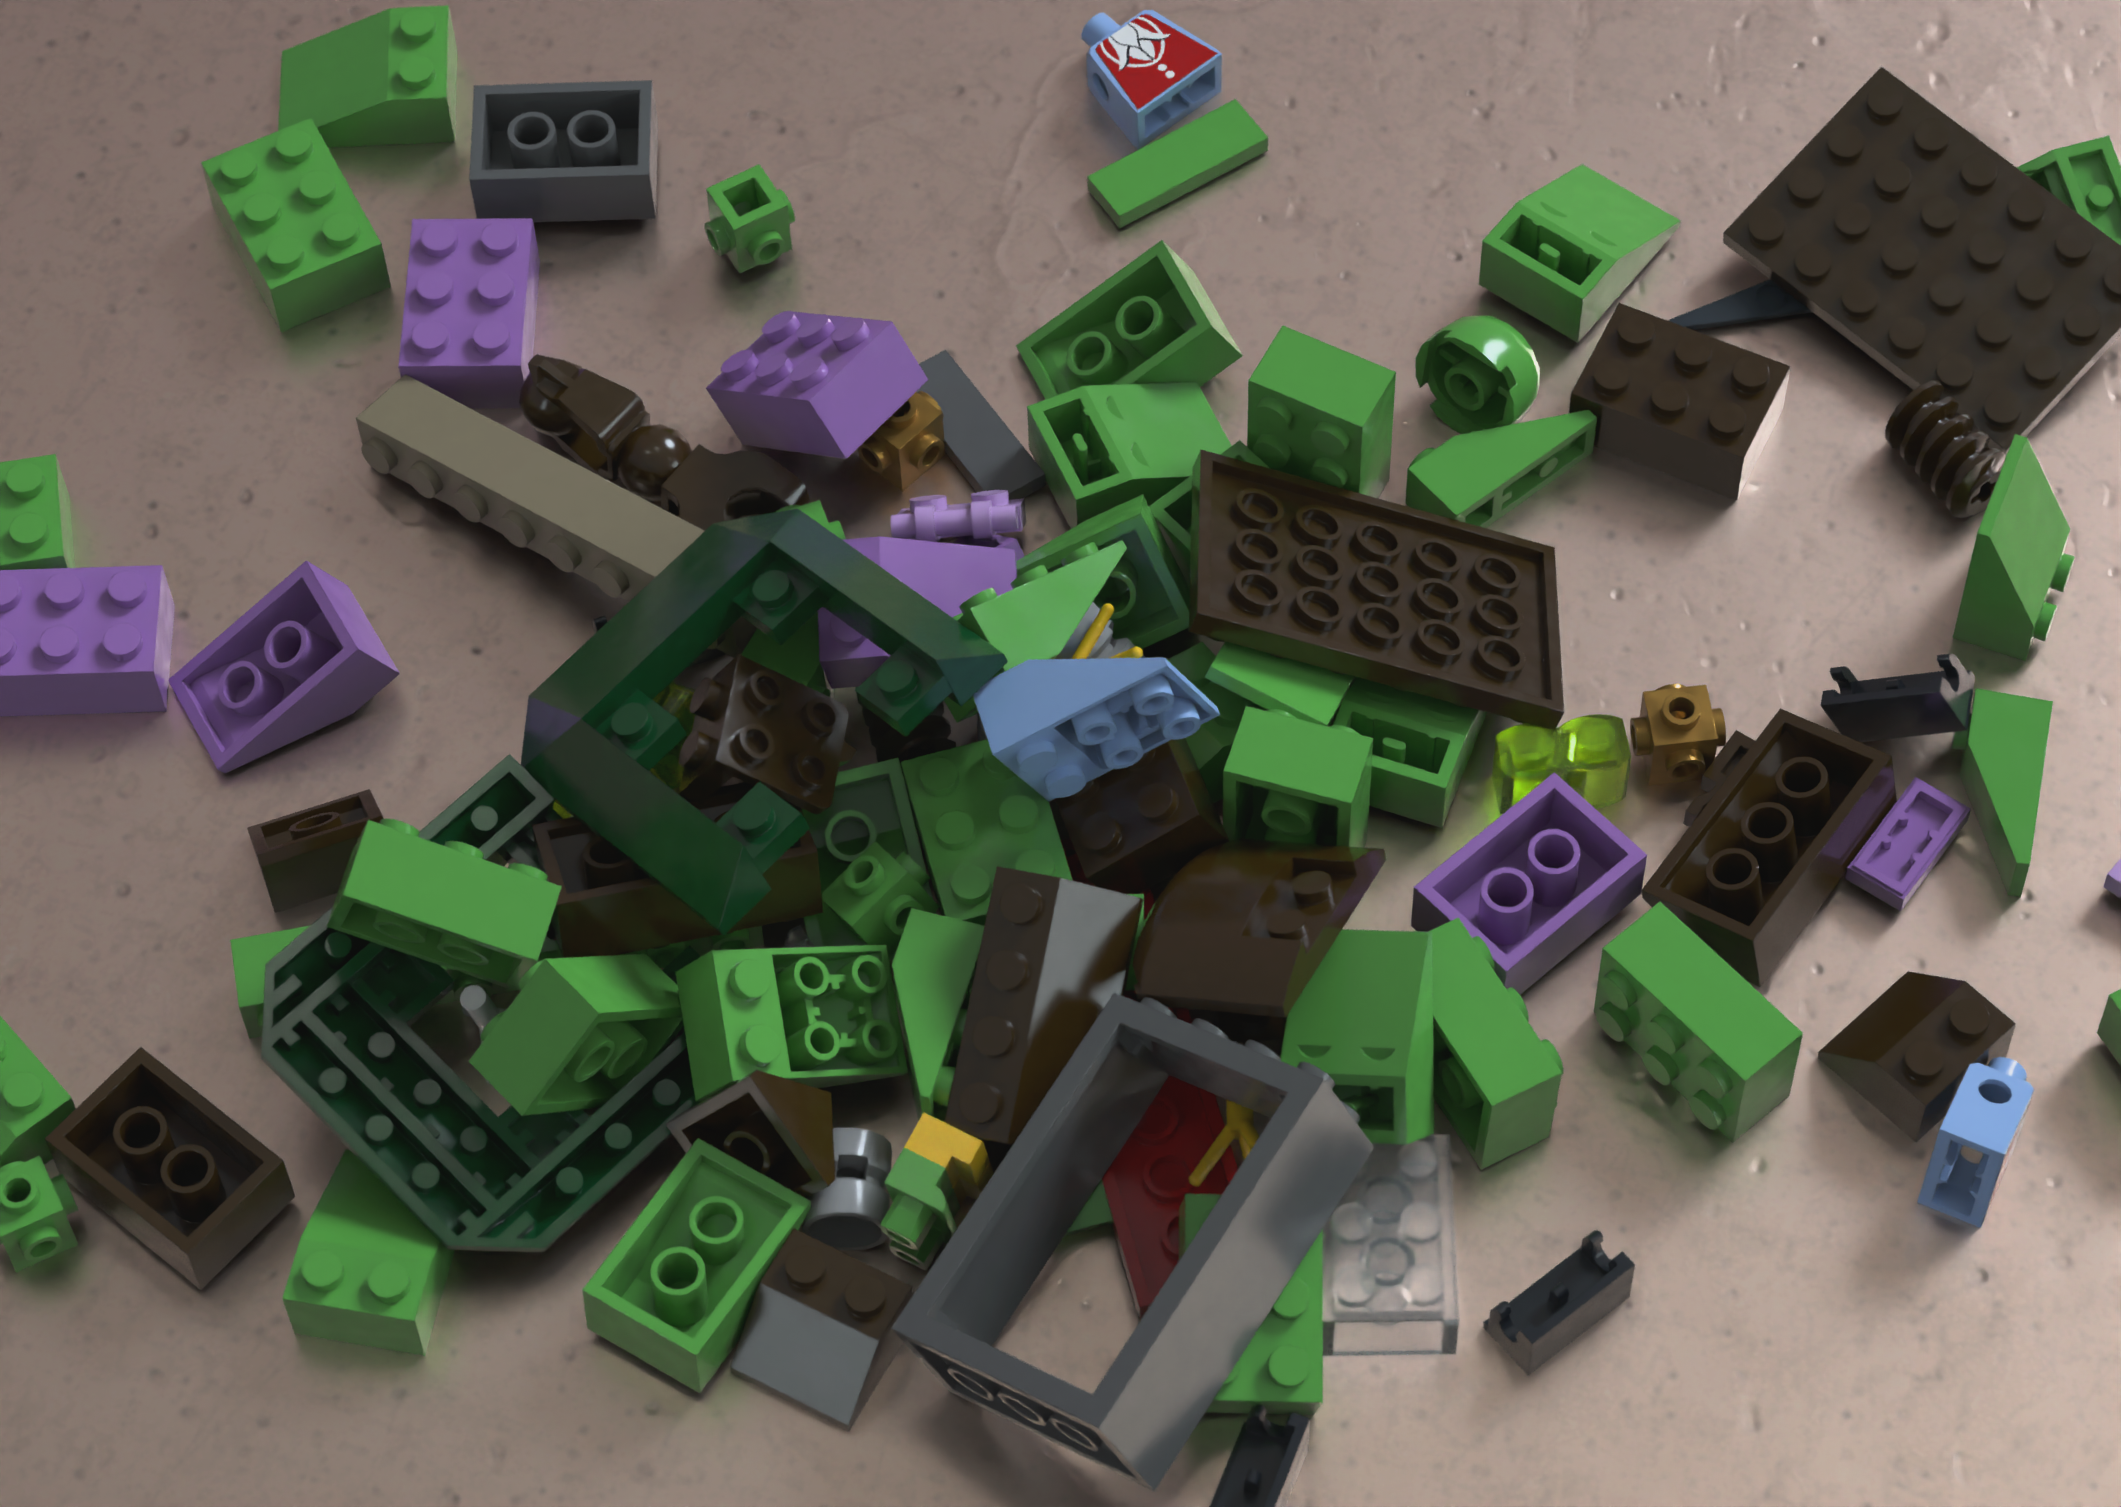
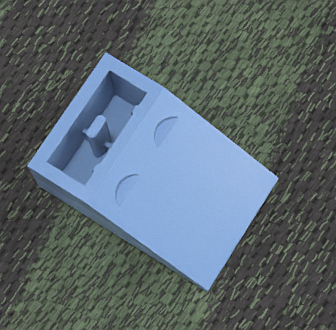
M1164 657L1026 660L991 678L973 695L992 755L1047 801L1074 795L1081 791L1087 782L1113 769L1126 768L1135 764L1142 758L1144 753L1170 740L1186 738L1198 731L1202 724L1220 715L1218 707Z

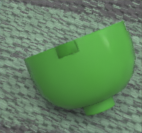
M1475 315L1461 317L1438 330L1426 340L1415 358L1416 379L1419 387L1421 388L1428 382L1431 392L1436 397V400L1429 406L1443 422L1460 434L1521 422L1538 394L1540 368L1532 347L1515 328L1492 316Z

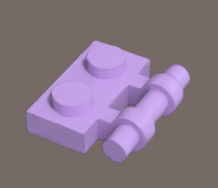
M989 490L972 493L971 503L947 505L946 495L909 499L910 508H903L898 514L891 515L892 538L938 542L940 538L973 535L974 539L994 538L996 533L1022 531L1026 524L1024 498L1009 500L1008 490Z

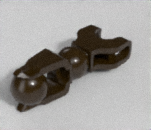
M536 354L528 363L530 372L520 390L519 404L526 420L536 431L553 437L560 447L585 469L608 481L610 478L616 480L620 476L621 481L631 493L649 502L661 501L662 509L704 531L713 523L775 513L789 505L801 506L811 503L805 484L792 472L762 452L736 451L729 454H717L700 444L692 451L689 442L678 430L662 424L650 425V413L645 411L642 399L635 392L566 360Z

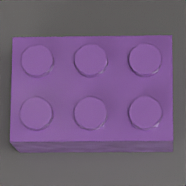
M533 218L412 219L399 355L401 377L406 374L471 409L521 408L519 404L520 390L530 372L528 363L533 358L540 257Z
M784 311L765 323L762 328L763 334L746 350L735 353L721 366L722 373L706 387V390L742 445L847 459L929 379L892 321Z
M163 566L0 570V717L167 712L175 605Z
M1554 772L1414 886L1411 926L1416 931L1428 932L1459 917L1471 937L1478 936L1487 945L1494 961V971L1505 988L1512 987L1521 995L1641 895L1647 854Z

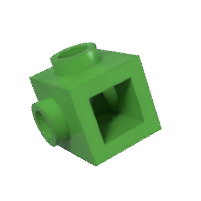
M760 164L706 188L710 221L704 224L707 238L718 256L727 254L739 274L757 265L771 263L781 254L792 250L790 224L795 222L792 205L786 194L781 189L777 190Z
M876 841L822 892V900L865 945H887L889 957L898 948L911 908L935 913L940 908L923 888L931 879L929 875L905 851H902L894 859Z
M40 1155L26 1162L17 1161L0 1167V1245H4L16 1272L79 1245L67 1218V1215L78 1211V1207L63 1173L50 1179Z

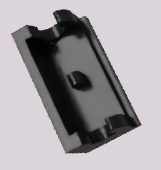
M1953 653L1937 655L1939 666L1944 671L1858 681L1846 666L1830 668V674L1833 680L1838 683L1840 693L1836 690L1823 691L1820 706L1842 735L1858 742L1967 731L1975 676L1971 670L1966 671Z
M1598 1230L1592 1231L1583 1238L1581 1247L1509 1303L1502 1301L1492 1308L1489 1318L1483 1323V1328L1527 1375L1534 1372L1630 1297L1635 1264L1623 1251L1610 1260L1602 1249L1603 1235Z
M1256 1404L1252 1406L1246 1422L1244 1421L1210 1507H1286L1309 1449L1310 1418L1292 1412L1287 1418L1285 1426L1269 1421L1265 1417L1267 1411L1263 1405Z

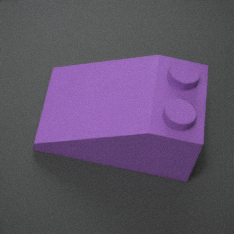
M881 536L843 539L847 544L951 617L962 613L959 606L963 602L986 589L994 588L998 596L1012 590L1010 583L1017 578V560L1014 549ZM824 607L818 610L819 661L831 689L859 687L890 655Z
M306 560L169 678L168 682L216 768L223 773H227L354 714L400 673L349 586Z

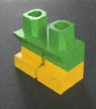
M923 1112L884 1182L893 1203L883 1218L880 1228L884 1234L892 1239L889 1244L891 1253L927 1271L943 1242L948 1243L957 1230L954 1217L966 1196L977 1200L993 1176L994 1171L989 1162L990 1160L983 1141Z

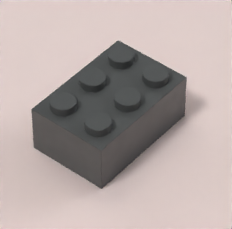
M652 80L474 85L469 182L477 219L533 218V222L656 219L658 119Z

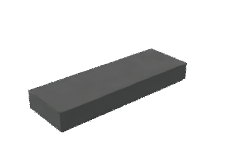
M946 349L919 363L929 380L916 392L923 391L929 394L940 406L944 416L945 453L976 492L1008 490L1009 500L1022 499L1046 486L1043 470Z

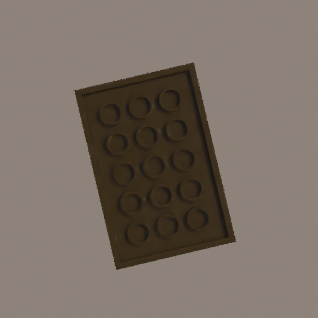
M1882 66L1723 232V243L1913 390L1931 380L1939 381L1944 388L1939 400L1946 397H1954L1959 404L1958 411L1954 417L1961 414H1969L1974 420V426L1970 434L1977 431H1985L1990 438L1987 447L1989 449L2000 448L2005 454V459L2014 435L2027 437L2121 335V245Z
M1200 450L1192 473L1189 632L1206 636L1215 641H1226L1263 651L1274 657L1289 658L1326 668L1337 674L1352 675L1389 685L1396 690L1411 691L1448 701L1459 707H1470L1500 715L1518 723L1533 724L1551 730L1556 729L1564 714L1555 547Z

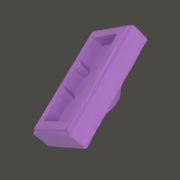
M1915 777L1850 863L1845 879L1901 911L1969 819L1971 808Z

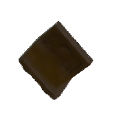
M740 654L712 679L706 677L699 683L690 703V712L695 714L692 732L685 740L679 754L678 763L684 767L678 794L702 804L729 779L735 777L753 786L760 781L783 800L813 814H821L831 806L848 722V711L841 702Z

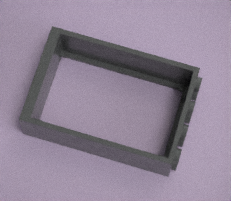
M1114 993L891 1329L949 1392L1155 1492L1369 1157L1374 1146L1357 1124L1360 1120L1359 1115L1350 1106L1339 1100L1332 1090L1335 1082L1318 1067L1307 1062H1300L1296 1068L1282 1062L1273 1051L1256 1041L1247 1040L1244 1046L1229 1040L1220 1029L1205 1020L1196 1018L1192 1024L1177 1019L1171 1010L1154 999L1144 997L1139 1003ZM1169 1076L1271 1118L1093 1394L992 1347Z

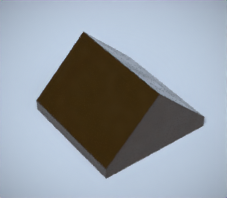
M370 789L247 828L275 913L338 893L351 852L367 821L370 820L380 824L383 819V815Z
M756 1070L673 1117L666 1123V1126L686 1153L697 1138L804 1198H808L827 1188L836 1180L831 1092Z

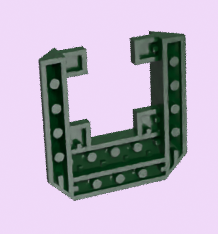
M799 509L713 523L528 697L520 765L555 799L556 803L723 936L771 890L762 874L797 842L810 827L798 810L760 781L715 823L649 772L687 735L679 720L653 701L665 687L741 616L782 645L821 607H824L890 655L879 668L855 689V692L863 706L905 737L946 697H949L960 706L965 704L1008 662L1001 651Z
M509 754L419 831V837L443 846L447 841L462 842L482 851L484 854L483 859L501 866H505L507 863H521L540 870L532 825L563 818L553 809L555 799ZM333 906L265 964L261 1059L446 1249L544 1252L672 1135L666 1126L667 1122L701 1102L695 1100L683 1026L678 1033L680 1036L591 1117L583 1110L522 1116L512 1105L498 1117L410 1028L411 1025L454 988L455 980L438 964L327 927ZM688 946L663 971L677 984L676 971L701 956L691 946Z

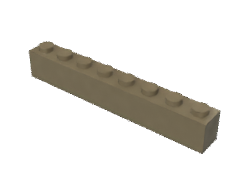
M406 374L356 417L363 445L361 448L362 454L369 465L376 471L383 474L390 473L409 483L421 495L427 498L435 497L450 505L469 521L481 522L502 533L514 545L518 547L526 546L550 559L562 571L575 572L597 584L603 592L614 598L621 597L631 601L704 532V530ZM741 616L708 649L716 648L735 658L738 654H742L757 627Z

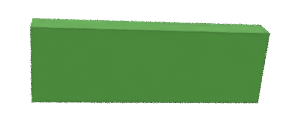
M1234 99L1087 176V189L1115 224L1122 228L1268 151V136L1240 103Z

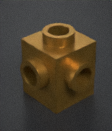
M923 391L915 392L857 448L859 458L872 470L878 472L903 492L945 456L944 416L938 403Z
M1669 684L1653 691L1643 692L1640 716L1630 719V736L1634 755L1643 757L1648 786L1702 780L1703 774L1715 759L1717 747L1725 746L1726 727L1724 715L1721 708H1711L1707 685L1686 687L1681 684Z

